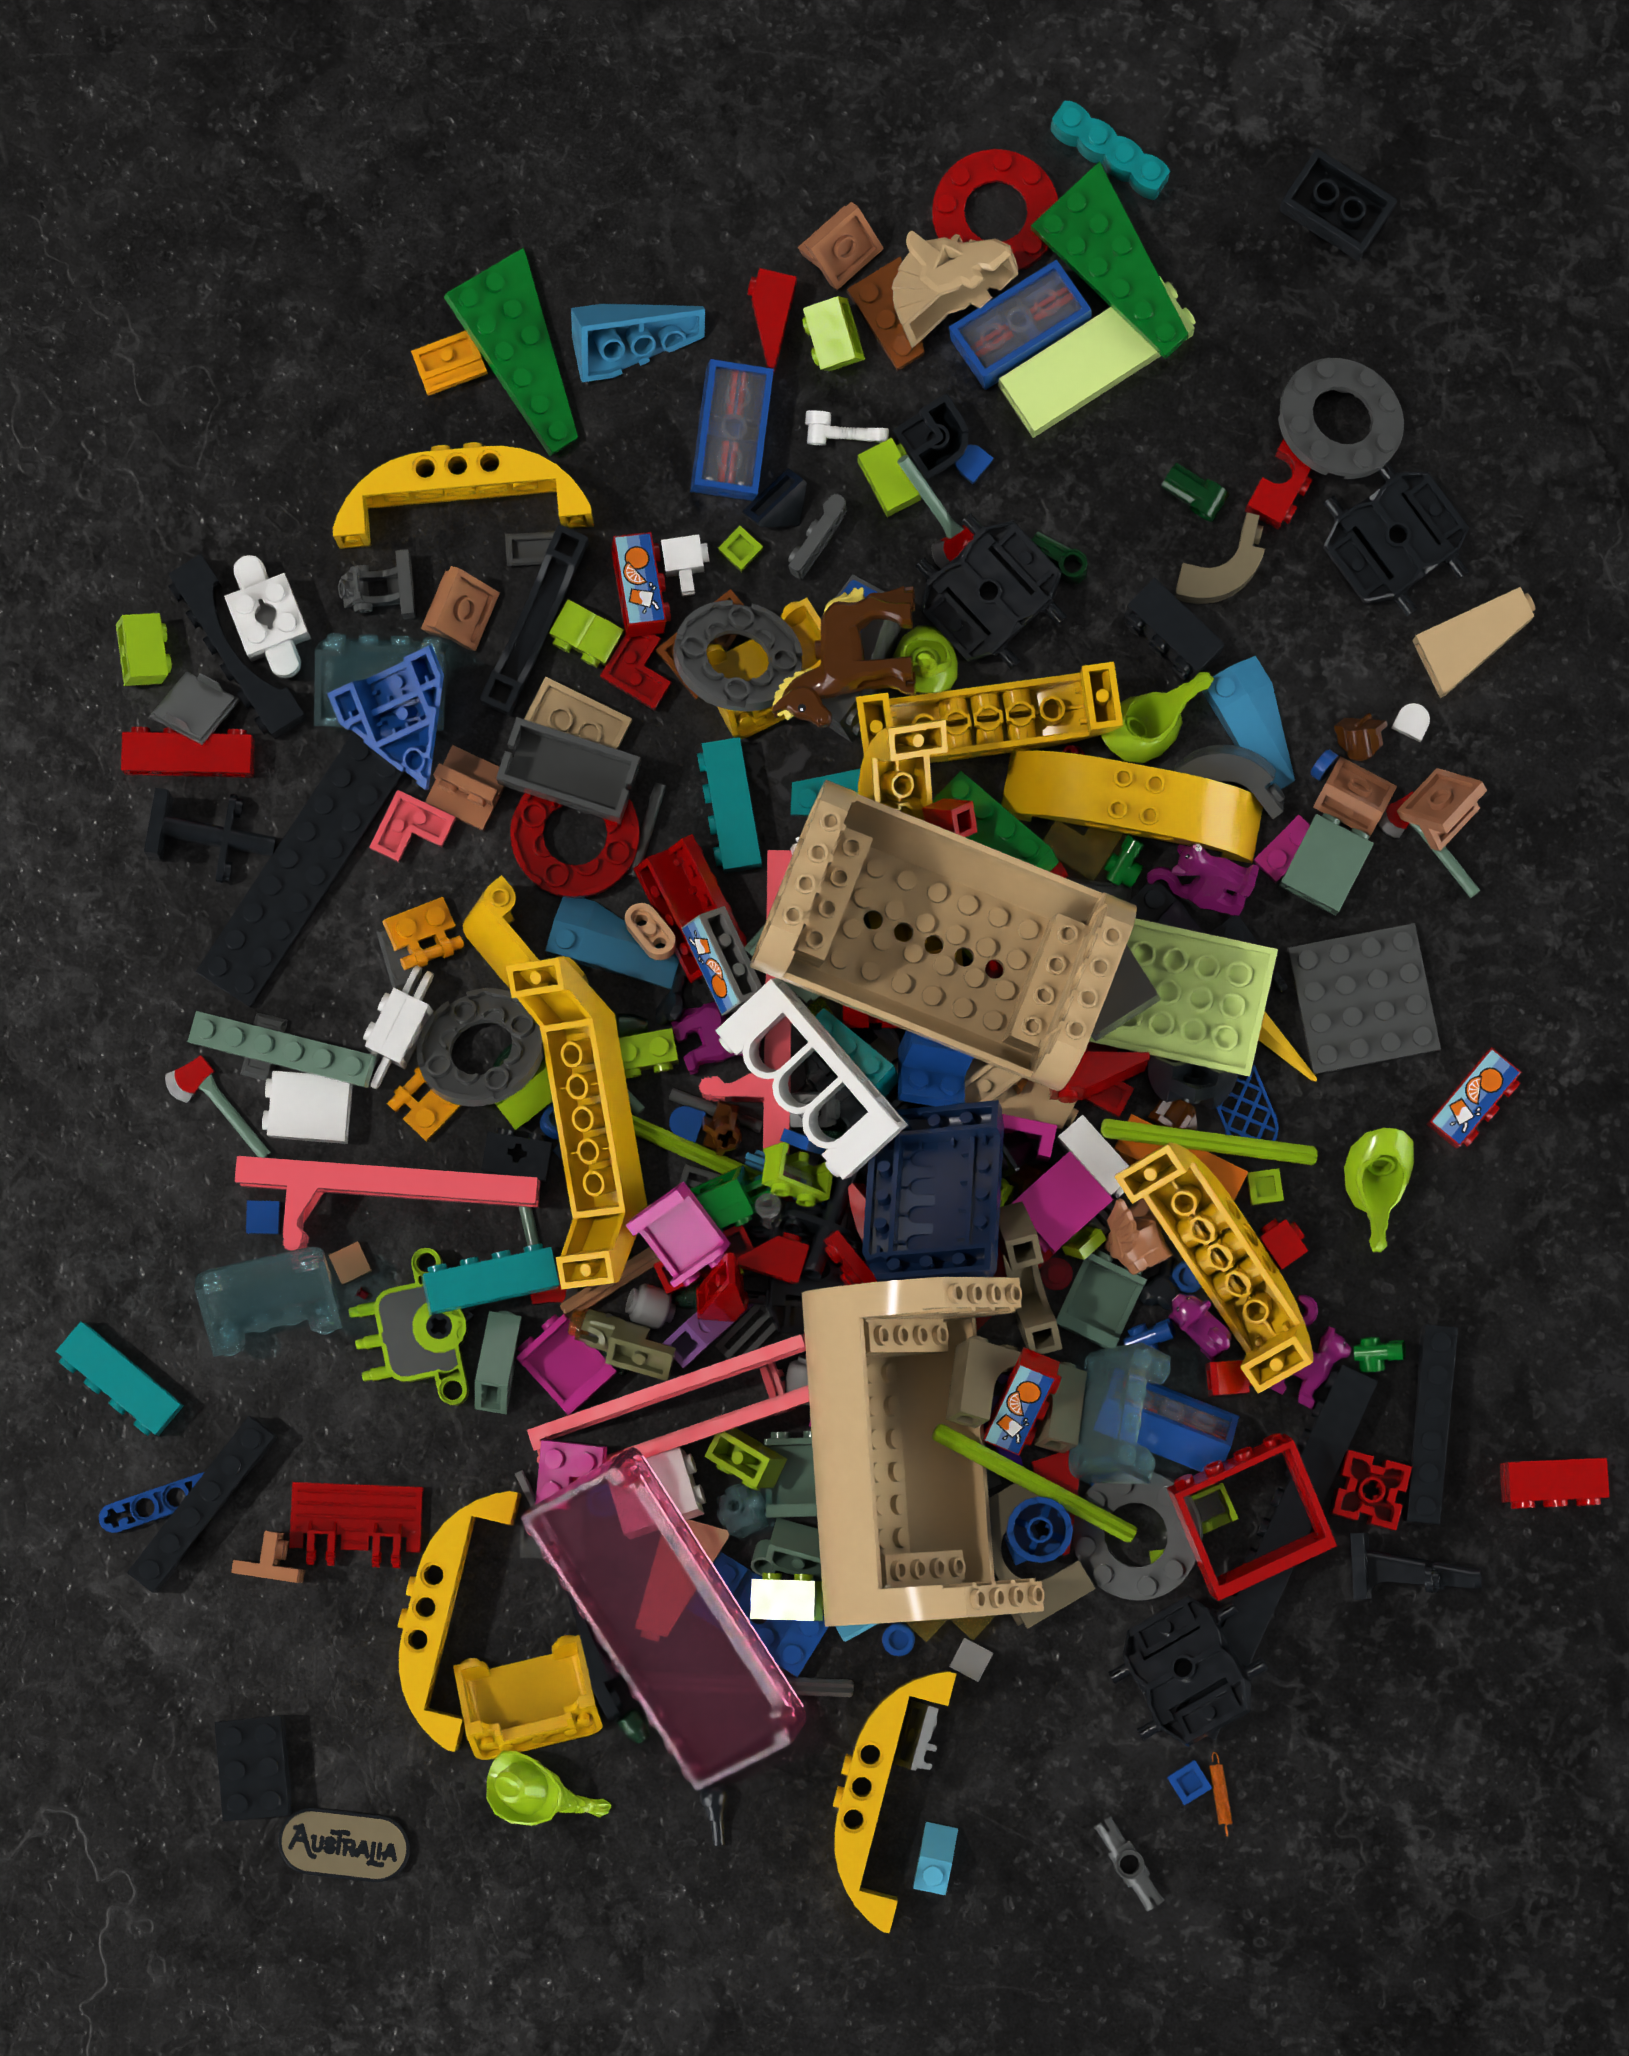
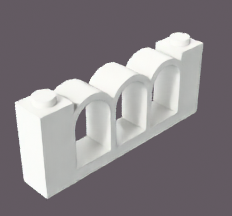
M778 978L770 979L715 1030L721 1037L719 1042L729 1053H735V1055L743 1054L744 1062L749 1071L760 1078H774L772 1085L773 1095L779 1106L787 1112L794 1114L804 1113L802 1119L803 1131L809 1141L818 1147L827 1149L822 1156L827 1161L825 1162L826 1167L836 1177L840 1176L842 1179L853 1176L908 1126L783 980ZM786 1016L808 1043L780 1069L775 1070L762 1062L759 1056V1045L762 1038ZM816 1050L838 1078L811 1103H799L789 1092V1077ZM846 1085L866 1108L868 1113L839 1139L830 1138L819 1127V1111L829 1099Z

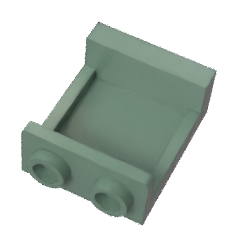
M1323 813L1322 816L1316 814L1279 887L1336 916L1374 843L1368 840L1370 836L1356 828H1352L1349 831L1339 826L1341 821L1326 813Z
M1096 1250L1094 1254H1090L1083 1260L1056 1321L1057 1326L1113 1352L1147 1279L1141 1277L1143 1271L1132 1275L1126 1266L1122 1268L1113 1264V1257Z
M803 1431V1438H790V1432H771V1438L764 1439V1445L787 1458V1461L774 1488H766V1518L817 1517L811 1431Z

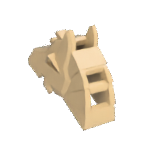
M910 231L907 234L906 243L909 253L898 268V273L893 280L892 290L894 308L911 347L916 346L948 314L964 310L970 304L981 309L992 298L987 291L989 288L1001 290L1018 275V265L1010 245L998 239L980 241L970 239L969 242L963 243L961 236L957 234L951 239L943 237L931 240H924L914 231Z

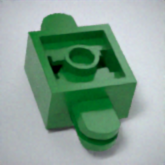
M744 1165L690 1189L722 1233V1228L733 1223L735 1227H738L752 1220L751 1215L755 1213L759 1201L773 1195L771 1188L768 1186L755 1190L763 1185L761 1184L763 1174L750 1179Z

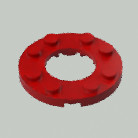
M982 150L962 158L945 173L934 195L932 221L937 237L951 239L957 234L961 236L963 243L969 242L970 239L975 241L983 240L971 231L966 222L964 209L967 199L975 189L982 185L993 182L1008 184L1020 192L1027 208V218L1025 225L1017 235L1002 242L1011 246L1018 265V271L1031 267L1049 249L1031 230V225L1058 201L1055 187L1049 176L1031 159L1009 150Z
M524 793L512 817L510 829L511 845L519 867L536 886L560 897L585 898L608 890L625 876L635 859L640 838L638 817L630 799L621 824L602 818L606 823L607 838L600 854L586 864L569 865L560 862L550 854L545 846L543 835L546 821L555 810L563 805Z

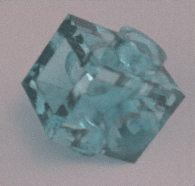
M736 1484L727 1488L724 1495L716 1498L719 1506L717 1516L730 1535L742 1539L769 1526L763 1510L766 1508V1503L759 1491L743 1484Z

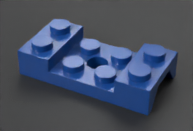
M720 1552L686 1608L798 1677L828 1627H825L824 1616L823 1621L767 1619L763 1624L754 1623L750 1619L752 1579H762V1577Z

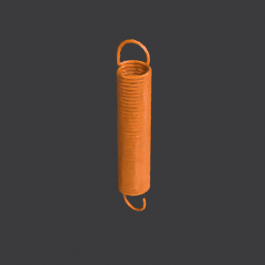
M1213 1752L1217 1756L1218 1764L1210 1765L1209 1769L1216 1803V1813L1219 1825L1226 1824L1225 1832L1228 1837L1227 1825L1233 1822L1228 1801L1225 1773L1217 1753Z

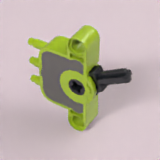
M421 1248L413 1254L411 1259L415 1283L389 1288L382 1291L376 1298V1301L359 1304L348 1309L351 1318L374 1314L376 1317L379 1334L357 1339L355 1341L356 1349H371L382 1346L385 1366L363 1371L362 1379L366 1382L393 1377L401 1382H415L435 1377L440 1399L449 1405L458 1406L463 1404L469 1396L466 1370L459 1347L466 1339L468 1322L475 1317L472 1311L477 1306L429 1316L421 1279L422 1275L428 1272L420 1270L419 1260L422 1256L430 1254L434 1256L436 1265L443 1264V1261L435 1250ZM438 1319L441 1322L448 1321L445 1325L448 1331L444 1335L440 1332L433 1333L436 1328L434 1325L435 1320ZM457 1381L462 1386V1394L458 1399L450 1400L446 1397L445 1388L450 1382Z

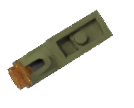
M592 1309L574 1310L568 1328V1335L575 1336V1340L584 1342L589 1347L607 1352L606 1364L664 1381L669 1380L676 1348L650 1341L651 1328L625 1321L610 1313L605 1314L604 1312Z

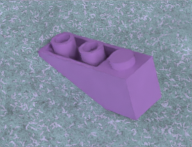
M748 1304L747 1310L744 1311L743 1314H745L754 1304ZM696 1312L662 1344L676 1348L674 1359L685 1370L735 1322L699 1320Z

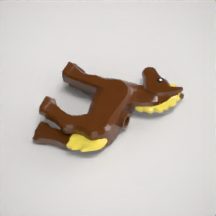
M902 586L884 593H870L866 598L864 597L863 587L859 589L853 588L852 592L848 595L844 592L837 598L830 600L825 606L821 619V640H815L816 660H821V664L815 669L808 668L805 671H798L794 673L793 677L784 679V683L779 685L780 689L775 692V700L772 704L774 717L785 715L787 720L796 717L812 722L820 728H826L832 723V713L823 705L821 699L834 698L842 694L855 693L864 689L876 690L881 688H892L903 694L916 696V674L913 672L912 656L865 660L860 631L875 619L889 620L897 623L901 628L912 629V611H915L914 587Z

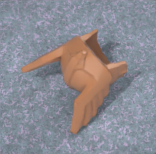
M1119 1198L1116 1200L1115 1206L1107 1219L1111 1232L1106 1237L1107 1240L1104 1245V1249L1110 1252V1256L1118 1259L1122 1265L1127 1267L1132 1275H1136L1168 1260L1173 1253L1164 1240L1157 1218L1145 1200L1141 1198L1129 1209L1123 1199Z

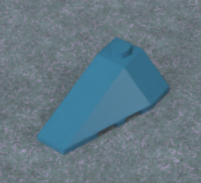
M596 304L571 308L572 340L582 382L614 378L623 374V369L637 363L641 366L650 362V357L664 351L673 352L705 337V308L703 306Z
M1253 656L1236 663L1213 676L1214 681L1202 693L1234 745L1259 754L1275 768V778L1270 782L1271 785L1276 783L1280 789H1283L1295 782L1273 684L1257 657Z
M562 898L545 950L547 956L555 958L560 956L569 957L576 964L671 989L679 964L675 954L665 960L650 958L628 932L624 920L597 902L584 898ZM657 944L655 946L658 949L664 948L660 944Z

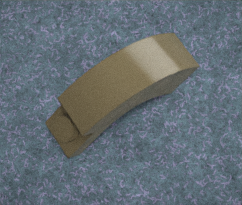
M1246 514L1237 552L1227 563L1213 568L1182 563L1175 591V597L1179 601L1192 604L1219 602L1233 596L1248 584L1256 573L1265 551L1263 548L1253 546V544L1259 545L1263 530L1262 525H1257L1259 515Z

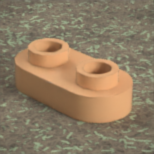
M637 903L629 907L625 913L626 928L644 952L654 960H665L671 957L676 950L675 935L657 911L646 903ZM639 921H646V922H647V923H646L645 925H643V926L637 925V923H638ZM659 943L665 944V947L660 949L655 946Z

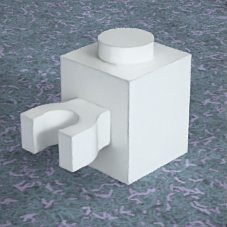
M699 534L661 540L666 577L679 576L682 597L695 595L692 574L704 572L703 563L710 562L707 543L700 544Z

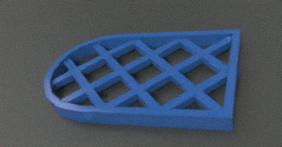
M1253 1065L1251 1075L1247 1077L1246 1081L1239 1078L1236 1080V1082L1244 1085L1240 1095L1232 1092L1229 1095L1238 1099L1234 1110L1226 1108L1222 1104L1216 1107L1226 1135H1231V1131L1240 1135V1137L1260 1139L1264 1129L1274 1132L1271 1141H1275L1279 1130L1276 1113L1269 1101L1256 1066ZM1253 1072L1255 1074L1259 1087L1249 1083L1253 1075ZM1247 1087L1259 1091L1254 1102L1243 1098ZM1262 1094L1268 1108L1258 1104ZM1241 1101L1252 1105L1248 1117L1237 1112ZM1256 1108L1267 1112L1263 1123L1252 1119ZM1221 1110L1231 1114L1228 1124ZM1270 1115L1273 1118L1275 1128L1266 1125ZM1235 1116L1246 1120L1242 1131L1231 1127ZM1250 1122L1261 1127L1257 1138L1246 1133Z

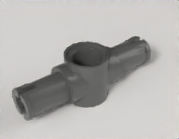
M1109 1816L1103 1820L1109 1829L1108 1831H1106L1101 1822L1093 1828L1098 1832L1110 1851L1107 1854L1113 1862L1115 1871L1123 1878L1128 1888H1133L1145 1907L1146 1912L1155 1908L1149 1897L1153 1898L1157 1906L1164 1899L1149 1878L1151 1873L1144 1864L1143 1857L1136 1851L1130 1840H1125L1113 1821L1112 1816ZM1125 1855H1134L1138 1860L1137 1868L1131 1873L1123 1872L1120 1868V1861Z

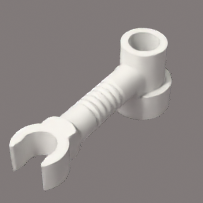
M806 411L805 425H808L807 444L826 445V439L839 438L882 443L888 440V428L831 426V412Z

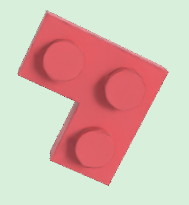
M397 790L369 848L400 862L413 834L443 847L456 821V817Z

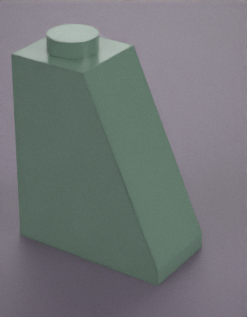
M489 1311L475 1378L476 1410L507 1414L517 1348L521 1334V1316H516L512 1312Z

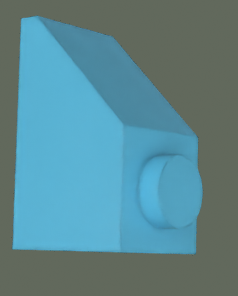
M926 1821L912 1886L913 1889L946 1895L958 1828Z

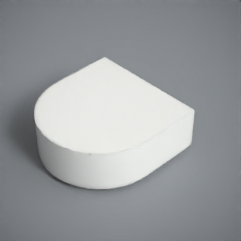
M1408 704L1400 710L1391 729L1421 742L1430 723L1429 713L1420 704Z

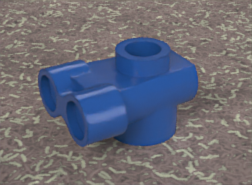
M1170 1318L1160 1321L1147 1328L1146 1323L1128 1329L1129 1336L1125 1337L1123 1342L1128 1354L1133 1352L1136 1361L1140 1362L1161 1353L1157 1343L1173 1339L1176 1331Z

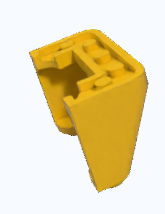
M808 598L799 602H791L785 606L780 618L792 628L800 642L803 653L801 657V671H805L808 668L815 669L821 664V660H816L815 640H821V619ZM753 639L727 652L719 644H709L706 651L709 663L713 669L719 674L723 673L724 677L728 679L738 677L745 681H750L752 678L756 679L767 670L769 665L767 653ZM717 706L734 738L740 737V739H745L786 719L785 715L775 718L772 713L773 706L759 711H733Z
M501 875L487 887L469 912L463 923V932L470 943L510 989L506 966L539 961V959L509 925L515 920L511 910L515 906L517 897L511 885ZM560 956L564 957L589 984L585 973L575 961L569 957Z
M564 1635L558 1638L557 1642L552 1645V1654L489 1669L485 1662L477 1658H469L462 1661L461 1664L453 1665L466 1736L477 1759H495L502 1751L524 1752L590 1736L602 1729L603 1725L598 1702L591 1687L580 1635Z

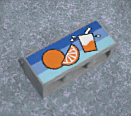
M725 906L700 914L681 928L722 1016L737 1011L762 987L755 970L750 968L751 961L746 950L743 949L744 946Z

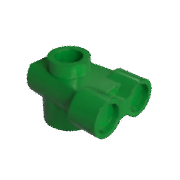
M1129 834L1121 845L1122 848L1119 854L1112 853L1104 866V870L1108 871L1106 875L1107 880L1118 886L1122 883L1129 888L1132 887L1143 865L1134 861L1145 846L1142 841Z
M1380 1337L1361 1338V1344L1354 1346V1360L1359 1361L1360 1372L1386 1370V1359L1404 1360L1406 1358L1405 1340L1380 1343Z

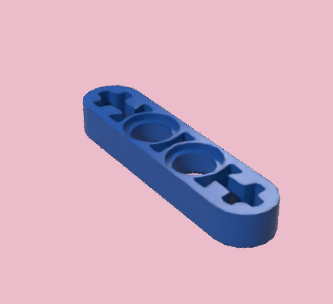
M205 1472L106 1505L99 1514L101 1527L107 1532L118 1533L172 1515L177 1507L172 1506L168 1502L167 1496L170 1490L177 1487L181 1488L185 1496H187L190 1489L186 1484L192 1482L193 1488ZM143 1498H148L154 1503V1512L149 1517H142L137 1512V1503ZM130 1503V1512L136 1520L135 1522L130 1523V1517H125L118 1521L119 1526L116 1528L113 1523L107 1524L106 1518L110 1516V1510L114 1509L116 1513L128 1511L124 1505Z

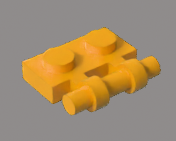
M444 897L382 921L394 950L397 951L407 947L410 955L400 958L404 970L415 967V965L424 967L428 964V961L440 956L447 958L454 955V951L464 947V942L460 935L448 939L445 934L446 931L453 929L456 925ZM433 937L436 945L426 949L420 947L418 942Z
M418 1066L414 1070L415 1074L403 1087L399 1085L394 1090L395 1095L386 1104L397 1112L405 1103L411 1110L403 1120L427 1142L462 1105L450 1103L439 1097L432 1090L417 1102L412 1095L426 1083Z

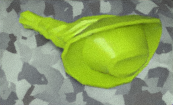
M930 625L917 626L902 637L892 658L912 656L913 672L916 674V692L939 693L951 689L958 678V660L954 647L936 627Z
M1199 672L1190 682L1183 683L1167 693L1151 692L1130 697L1120 702L1123 727L1102 734L1103 741L1113 753L1127 762L1145 763L1161 756L1177 739L1183 723L1181 712L1187 702L1200 691L1208 689L1214 681L1213 676L1208 672Z
M1381 1128L1366 1132L1351 1146L1344 1166L1346 1191L1353 1205L1366 1212L1370 1220L1371 1237L1369 1242L1372 1252L1381 1253L1387 1247L1386 1230L1388 1228L1390 1211L1400 1201L1409 1183L1414 1165L1413 1140L1404 1131L1395 1128Z
M502 1751L494 1759L488 1773L486 1799L494 1814L511 1824L534 1826L551 1820L558 1812H586L596 1817H602L608 1814L611 1809V1804L604 1799H590L575 1795L563 1785L558 1775L544 1767L538 1760L517 1751Z

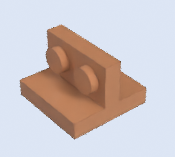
M853 202L843 206L798 247L801 254L822 271L830 286L836 290L842 287L884 249L861 210Z
M451 566L449 571L445 570L421 629L428 634L451 639L468 650L476 651L500 592L462 569Z
M452 745L444 764L439 763L433 774L436 780L425 803L484 831L505 786L499 785L496 779L500 767Z
M1340 756L1313 808L1340 820L1341 823L1361 830L1371 836L1397 786Z
M1436 768L1400 806L1397 813L1401 820L1419 825L1430 848L1441 851L1480 809L1477 801L1485 794L1487 789L1483 781Z
M265 1531L260 1563L233 1560L231 1573L303 1583L305 1570L280 1566V1560H286L289 1541L284 1540L285 1533Z

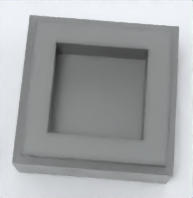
M964 1638L949 1667L979 1682L993 1652Z

